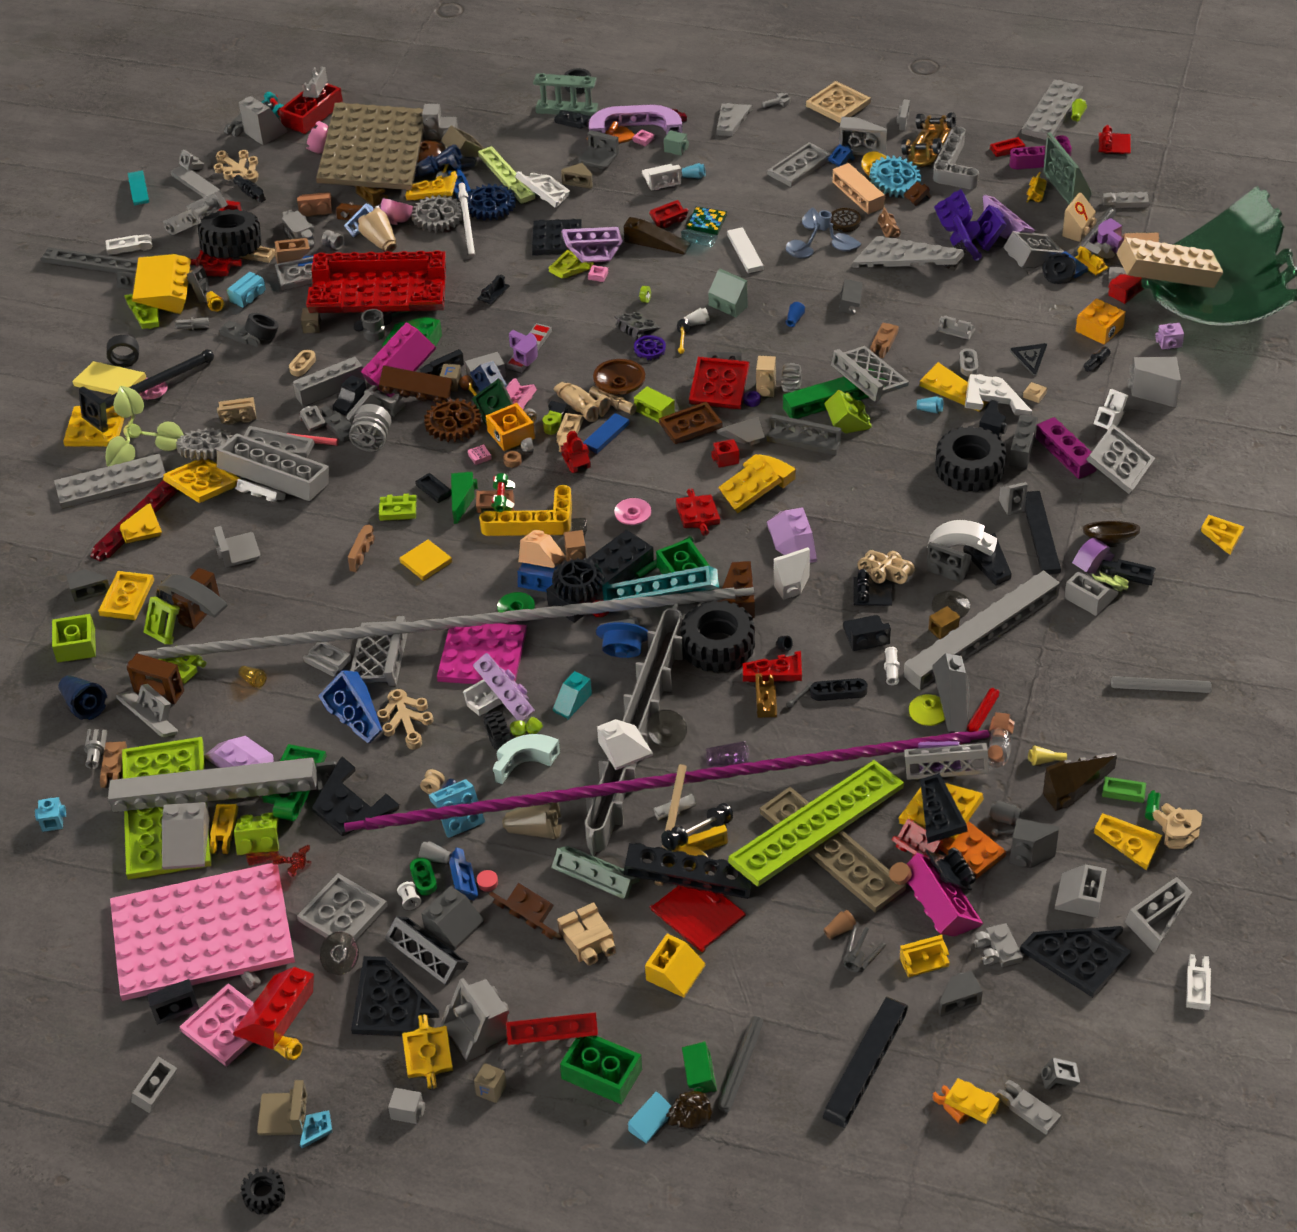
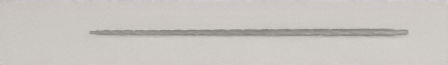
M733 587L712 591L705 590L683 594H666L653 597L542 607L532 610L523 609L503 613L494 612L473 616H456L444 619H427L414 622L332 629L323 632L313 631L293 635L284 634L263 638L179 645L175 647L157 648V650L140 651L138 654L166 659L187 655H204L217 652L356 639L368 636H385L396 633H414L427 630L557 618L577 614L586 615L607 611L653 608L674 605L675 603L681 605L712 600L719 601L735 599V597L754 595V587L734 589Z

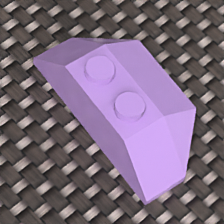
M983 196L984 210L988 205L998 208L1005 217L1003 220L1007 226L1000 234L1001 237L1007 239L1013 231L1034 233L1035 230L995 197Z
M618 227L563 229L561 231L566 246L582 263L610 261L623 242Z
M803 508L780 511L767 521V526L777 551L786 555L809 548L810 563L817 561L813 534Z
M246 736L221 742L204 755L205 759L218 768L274 762L273 754Z

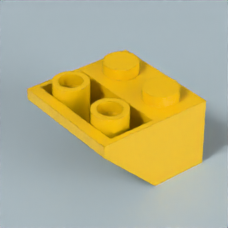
M666 934L645 964L646 981L684 998L706 965L685 941Z

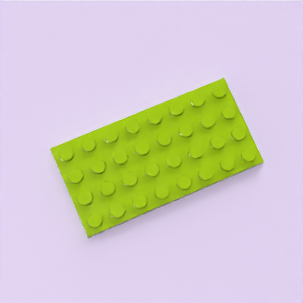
M196 737L122 749L123 779L205 770L203 738ZM164 807L124 811L126 876L128 880L202 868H162V816ZM209 828L205 867L211 866Z

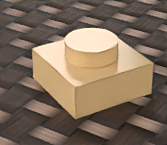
M1031 382L1023 392V398L1040 403L1047 393V388Z

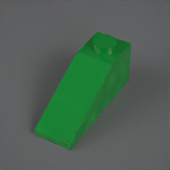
M473 472L451 473L454 524H458L475 498L478 482L477 479H474Z

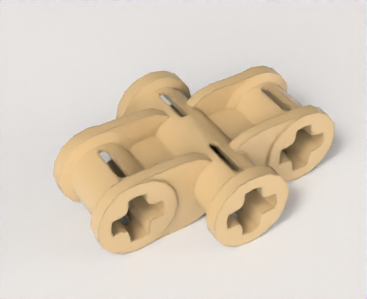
M870 550L857 563L859 570L866 569L871 579L876 583H883L887 579L903 584L907 581L908 576L915 572L914 565L910 561L902 559L901 555L896 551H890L885 555Z

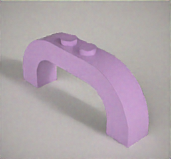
M659 105L609 107L596 112L589 120V131L592 130L604 134L614 121L618 122V126L657 125L665 130L666 135L670 130L682 133V120L674 110Z

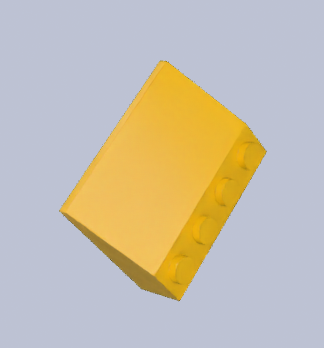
M176 254L139 257L132 302L181 314L187 296V273L190 271L191 258Z

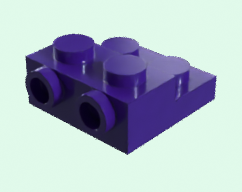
M991 205L986 207L977 220L982 230L976 237V240L987 251H989L1007 226L1001 211Z

